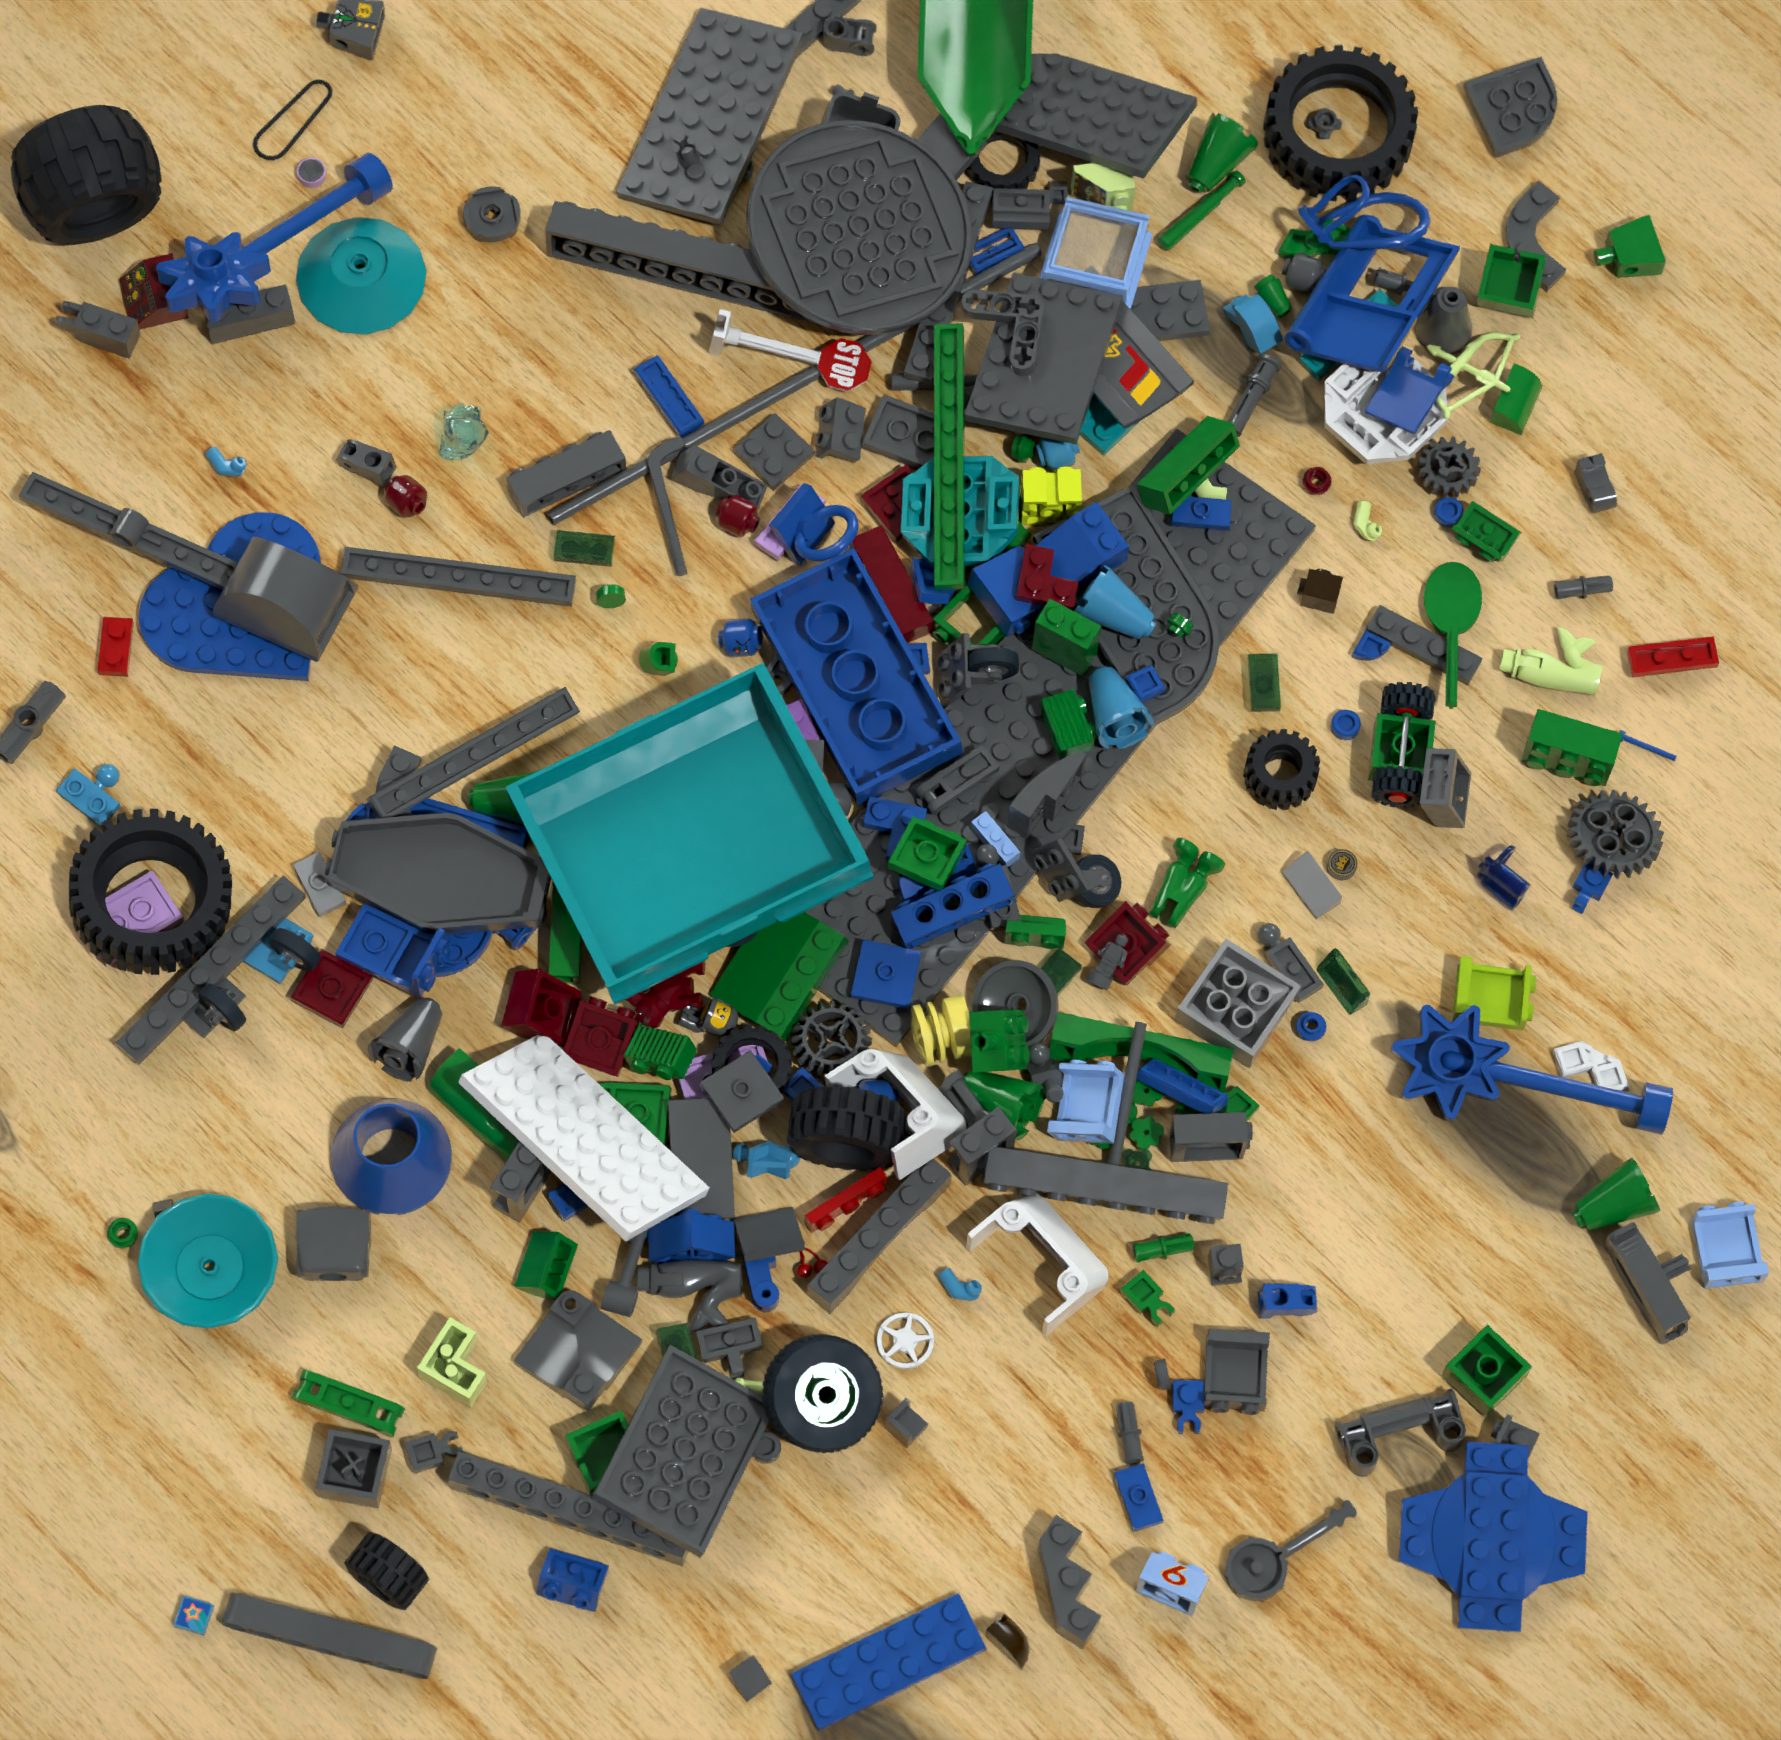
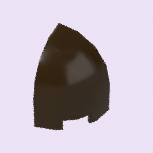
M1004 1614L999 1621L996 1620L986 1629L985 1637L1022 1670L1028 1661L1030 1650L1027 1636L1012 1619Z

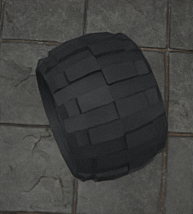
M92 105L72 109L53 116L28 131L12 151V184L22 213L31 226L35 227L45 240L53 243L77 245L102 240L118 234L144 219L160 200L159 196L162 193L159 184L162 182L160 163L151 138L136 119H133L132 114L120 107Z

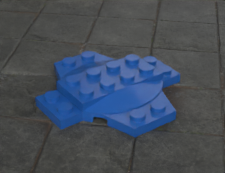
M1466 1442L1463 1475L1458 1477L1447 1488L1401 1500L1399 1563L1445 1580L1450 1590L1459 1597L1458 1629L1521 1632L1522 1600L1530 1596L1538 1586L1585 1574L1588 1511L1543 1494L1540 1488L1527 1475L1529 1446Z

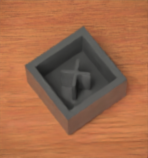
M329 1429L316 1484L318 1497L379 1509L392 1452L390 1440Z

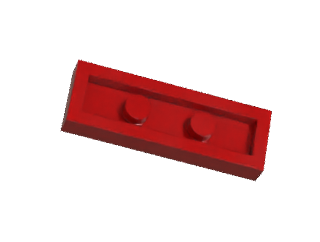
M1714 636L1630 646L1627 649L1632 678L1716 668L1719 665Z
M879 1167L807 1213L804 1224L810 1233L817 1229L824 1231L835 1222L834 1218L842 1213L848 1215L860 1206L859 1202L865 1198L873 1199L885 1190L884 1186H886L887 1175Z

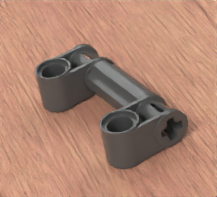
M1453 1389L1446 1390V1394L1432 1398L1424 1396L1405 1403L1359 1415L1358 1419L1344 1423L1341 1421L1335 1422L1336 1435L1343 1448L1349 1468L1352 1473L1360 1477L1368 1476L1375 1470L1379 1457L1374 1441L1375 1438L1430 1423L1438 1447L1443 1451L1453 1452L1462 1445L1466 1426ZM1446 1429L1454 1430L1458 1438L1449 1439L1444 1435L1443 1431ZM1365 1454L1371 1459V1462L1362 1464L1357 1461L1356 1456Z

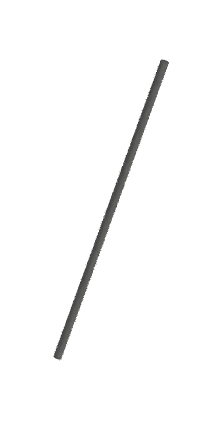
M1034 243L965 281L959 301L962 300L966 292L980 290L1040 257L1042 252L1039 246ZM911 327L885 334L867 335L857 342L861 343L864 350L868 352ZM817 365L811 366L683 437L682 439L686 444L685 447L662 460L660 466L679 457L680 453L694 445L699 446L818 380L822 376L817 370ZM648 457L548 512L547 515L553 525L560 523L650 473Z

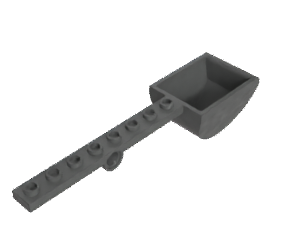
M35 472L31 473L19 494L20 500L223 590L213 609L214 617L315 662H318L358 590L356 583L337 571L272 541L252 537L239 562H236L150 524L142 514L133 509L123 508L120 511Z

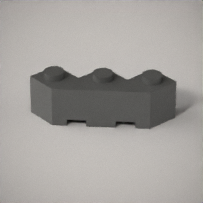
M1056 1515L1039 1540L1038 1553L1043 1568L1056 1633L1083 1650L1099 1626L1101 1615L1078 1601L1088 1586L1092 1573L1068 1559L1079 1543L1082 1531Z

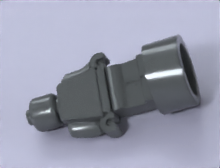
M1119 934L1115 939V943L1108 942L1102 951L1098 952V955H1101L1103 958L1095 969L1092 968L1087 980L1102 989L1108 990L1113 981L1112 976L1117 966L1124 968L1127 951L1122 947H1125L1128 942L1125 934Z

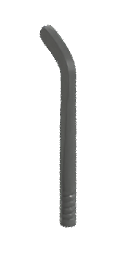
M679 436L664 442L650 453L648 468L676 576H683L687 574V569L660 466L662 460L685 447V441Z

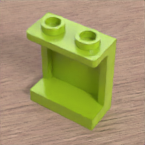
M1461 956L1457 966L1452 1022L1470 1006L1476 1005L1480 1008V1025L1523 1031L1526 1022L1532 1021L1534 1004L1529 1003V994L1535 992L1536 976L1531 975L1532 966L1526 965L1524 970L1478 965L1472 964V957Z

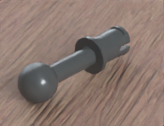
M1379 267L1374 278V285L1397 291V295H1401L1402 291L1408 292L1413 281L1406 280V273L1401 275ZM1446 286L1436 288L1430 299L1432 300Z

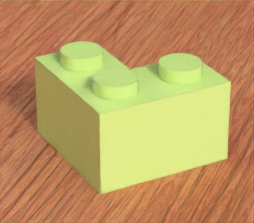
M449 1317L417 1367L420 1379L472 1408L487 1384L486 1373L466 1362V1359L477 1344L476 1332Z

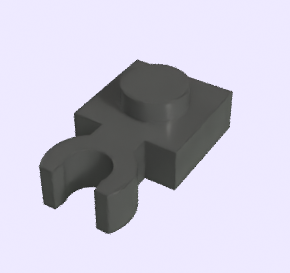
M452 1431L445 1434L440 1441H437L435 1433L405 1442L414 1474L444 1465L442 1459L444 1455L457 1457L458 1451L463 1452L462 1447L452 1449L448 1446L450 1441L458 1439L457 1432Z

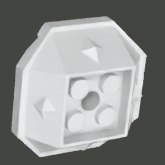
M1395 358L1384 372H1376L1343 363L1325 380L1324 428L1366 465L1409 460L1448 422L1447 419H1444V413L1436 402L1415 435L1365 414L1364 410L1390 371ZM1414 359L1410 367L1411 369L1432 378L1435 377ZM1445 388L1441 392V399L1447 406V396Z

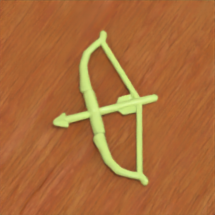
M1491 332L1481 335L1466 345L1465 350L1457 358L1441 350L1440 346L1427 345V349L1433 356L1438 355L1452 363L1450 365L1452 367L1450 373L1454 374V377L1463 369L1476 376V380L1485 385L1449 407L1445 405L1440 394L1436 403L1443 411L1444 419L1448 420L1451 417L1452 411L1494 386L1504 392H1510V387L1500 382L1499 379L1514 341H1518L1521 338L1519 333L1511 335ZM1494 339L1508 340L1495 375L1487 370L1480 371L1467 364L1473 357L1474 352L1483 343Z

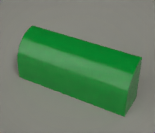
M459 1048L436 1071L429 1084L428 1091L507 1162L519 1140L458 1083L462 1074L479 1066Z

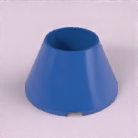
M403 1099L377 1100L355 1110L339 1127L331 1148L332 1172L341 1192L359 1208L370 1210L371 1213L378 1215L379 1213L402 1215L425 1206L441 1191L451 1169V1143L440 1120L425 1107ZM387 1129L402 1130L410 1134L417 1141L412 1153L406 1159L396 1164H377L370 1161L362 1153L366 1142L374 1134Z

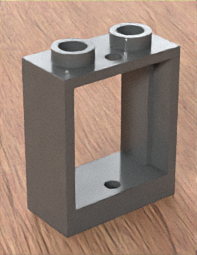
M1426 748L1420 806L1435 827L1465 828L1471 771L1456 749ZM1463 797L1462 802H1458L1457 799Z
M1246 1112L1173 1115L1169 1131L1171 1162L1243 1159L1245 1150L1250 1149V1140L1253 1139L1252 1122L1246 1121Z

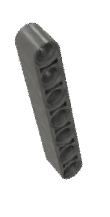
M239 1593L230 1594L221 1623L225 1627L420 1679L429 1678L437 1647L426 1642Z

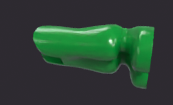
M1180 837L1173 844L1177 860L1167 867L1161 887L1149 912L1152 917L1158 919L1164 911L1168 900L1176 903L1177 906L1172 911L1167 924L1174 928L1180 924L1193 903L1207 888L1208 876L1220 873L1225 867V862L1219 856L1204 851L1198 859L1195 870L1189 873L1190 866L1199 855V849L1194 843Z

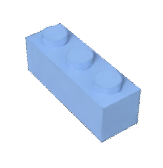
M986 811L971 821V829L984 844H991L997 849L998 861L1002 866L1007 865L1008 868L1020 859V851Z

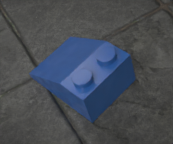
M1098 502L1091 504L1070 517L1036 545L1054 550L1050 576L1077 581V590L1089 584L1093 579H1096L1099 575L1098 571L1104 564L1114 569L1126 562L1129 552V545Z

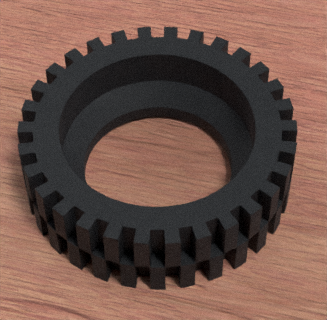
M142 809L133 810V819L128 820L124 812L117 815L116 825H113L110 819L102 822V833L95 827L90 832V842L85 839L81 842L80 853L75 852L73 867L70 866L69 872L70 916L73 917V926L76 932L80 931V939L83 944L86 945L90 942V951L95 956L103 951V962L111 965L115 958L118 960V969L126 972L128 964L134 965V974L141 975L143 967H151V975H159V967L166 965L167 972L171 973L176 971V962L180 961L184 968L192 965L193 954L199 960L205 954V946L210 949L216 943L217 936L222 937L225 931V923L228 924L230 917L232 873H230L228 859H224V849L221 845L216 847V838L211 832L204 837V826L200 823H197L192 829L190 828L191 818L185 815L178 822L175 821V812L167 810L165 818L158 817V809H150V817H142ZM154 860L168 863L179 869L189 879L195 893L194 909L184 924L168 931L143 933L127 929L112 919L106 906V891L113 877L124 867L135 862Z

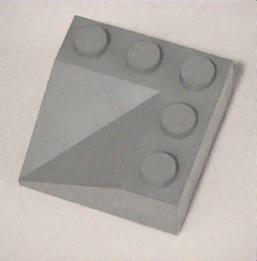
M1225 939L1177 1008L1175 1021L1213 1045L1234 1049L1232 1057L1251 1068L1298 994L1301 985L1228 939Z

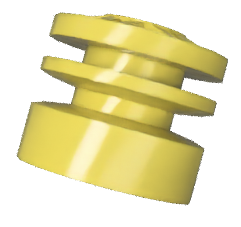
M962 994L942 999V1013L938 1014L932 1002L926 1003L927 1016H924L920 1004L911 1006L913 1040L925 1066L934 1065L933 1051H935L940 1063L945 1062V1048L950 1047L955 1059L972 1056L969 1011Z

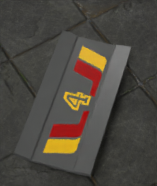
M1092 266L1084 271L1099 275ZM1123 302L1093 394L1118 423L1126 429L1137 424L1184 393L1194 384V380Z

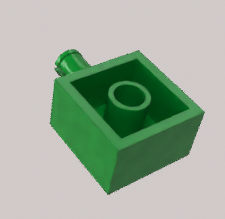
M1024 1009L969 1012L973 1073L1027 1069V1063L1030 1060V1050L1026 1045L1025 1033L1028 1031V1019L1024 1015Z

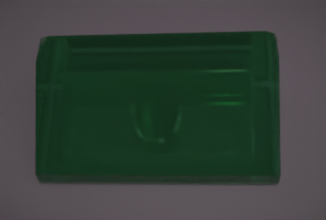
M1336 948L1333 949L1318 965L1316 970L1346 1012L1351 1015L1368 1004L1371 993L1341 952Z

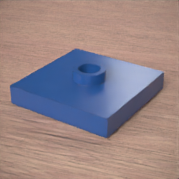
M863 939L851 998L909 1010L921 951Z

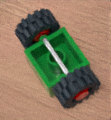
M1397 682V685L1390 683L1389 686H1385L1383 689L1381 712L1377 713L1373 728L1368 780L1373 781L1371 797L1375 798L1374 801L1381 802L1382 805L1390 804V807L1394 808L1395 806H1400V808L1420 806L1426 748H1433L1436 721L1430 720L1433 718L1435 694L1427 686L1422 687V684L1418 683L1412 685V682H1407V684Z

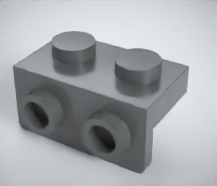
M838 397L824 404L818 415L820 426L815 441L817 447L816 457L822 459L830 454L852 463L860 460L866 407Z

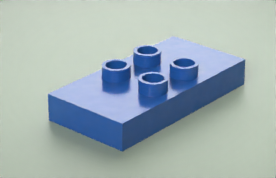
M854 547L750 599L752 612L761 626L800 700H803L821 739L824 740L828 752L845 783L849 786L858 806L867 802L869 796L877 797L963 753L962 743Z

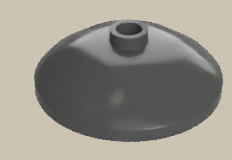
M1009 960L992 966L982 975L973 993L972 1011L1021 1010L1019 1002L1023 999L1026 1003L1024 1015L1028 1019V1031L1025 1033L1026 1045L1030 1047L1032 1044L1040 1043L1054 1027L1058 1015V996L1052 980L1041 968L1027 961Z

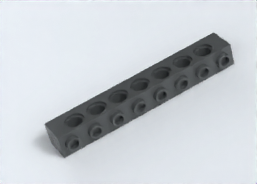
M458 1451L448 1478L450 1489L683 1567L688 1551L591 1498L592 1495Z

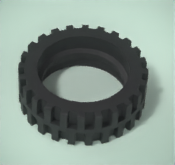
M1335 45L1334 51L1325 52L1324 46L1316 48L1315 54L1311 57L1305 52L1298 56L1296 66L1289 62L1284 67L1283 76H1277L1273 89L1270 91L1263 126L1265 131V148L1270 147L1269 159L1272 164L1279 162L1278 173L1283 179L1289 175L1293 178V187L1300 190L1304 186L1310 189V196L1317 198L1318 193L1326 194L1337 182L1350 175L1362 176L1367 181L1369 194L1375 193L1376 186L1380 185L1382 189H1385L1390 185L1392 175L1397 178L1401 174L1404 162H1408L1417 129L1418 107H1414L1416 98L1414 91H1406L1408 80L1404 74L1399 77L1396 76V66L1389 61L1384 65L1379 61L1381 55L1372 52L1371 56L1362 54L1361 47L1354 46L1353 51H1344L1343 45ZM1328 88L1353 90L1371 99L1382 110L1388 122L1387 135L1381 147L1365 156L1351 159L1329 157L1310 148L1297 135L1293 126L1295 108L1301 99L1319 90ZM1352 182L1347 184L1329 201H1336L1337 196H1347V201L1355 200L1357 194L1363 193L1361 183Z

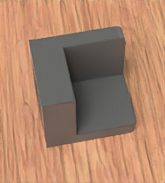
M907 1398L885 1419V1429L906 1448L928 1427V1423L910 1408L911 1401Z

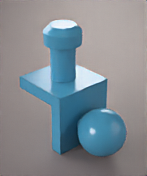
M769 1141L751 1148L748 1145L739 1143L733 1149V1157L736 1161H748L747 1177L750 1178L767 1172L783 1179H788L790 1169L797 1166L800 1161L799 1155H795L789 1146L783 1147Z

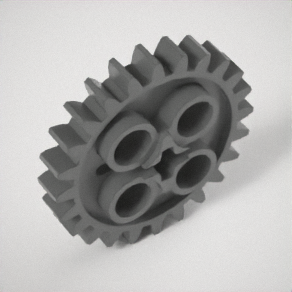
M1615 790L1611 791L1609 797L1603 791L1599 792L1598 798L1590 794L1587 802L1581 800L1578 808H1574L1568 822L1569 830L1567 837L1571 838L1569 847L1577 848L1574 854L1575 857L1584 856L1583 866L1589 863L1593 864V873L1601 868L1603 869L1604 877H1607L1609 871L1614 873L1616 879L1619 878L1621 872H1624L1627 878L1631 877L1633 870L1640 875L1644 867L1649 869L1652 862L1657 860L1663 845L1661 839L1664 832L1659 830L1661 821H1653L1656 812L1651 811L1647 813L1648 803L1639 806L1637 804V796L1631 801L1628 800L1627 792H1624L1621 797H1617Z

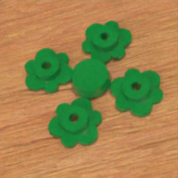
M1136 1080L1127 1125L1132 1123L1133 1131L1130 1133V1139L1136 1141L1139 1149L1147 1150L1151 1145L1156 1147L1160 1144L1159 1137L1164 1134V1127L1160 1123H1155L1153 1117H1146L1145 1120L1141 1118L1136 1119L1138 1113L1136 1105L1145 1104L1147 1107H1152L1155 1101L1163 1098L1164 1094ZM1089 1142L1090 1145L1098 1144L1101 1149L1111 1147V1143Z

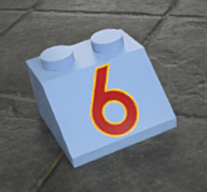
M1160 1551L1158 1554L1151 1552L1140 1575L1135 1592L1193 1617L1209 1576L1205 1575V1571L1198 1566L1188 1564L1186 1567L1175 1562L1176 1558L1166 1552Z

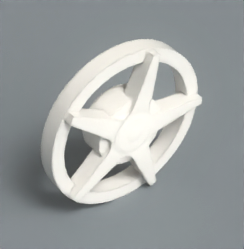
M913 1313L892 1315L883 1322L877 1334V1348L881 1357L889 1365L898 1369H913L922 1365L930 1357L934 1346V1335L930 1325L922 1317ZM907 1319L905 1328L898 1331L887 1327L896 1320ZM912 1320L920 1323L926 1329L928 1335H916L911 1329ZM883 1332L893 1337L894 1346L887 1354L882 1347ZM929 1340L927 1352L922 1358L917 1360L914 1352L917 1343ZM897 1352L909 1354L913 1362L899 1363L890 1357Z

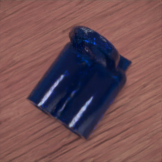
M1510 845L1496 860L1489 856L1485 857V861L1481 862L1478 866L1480 870L1477 877L1481 880L1482 887L1513 911L1523 900L1531 884L1505 864L1516 849L1515 846Z

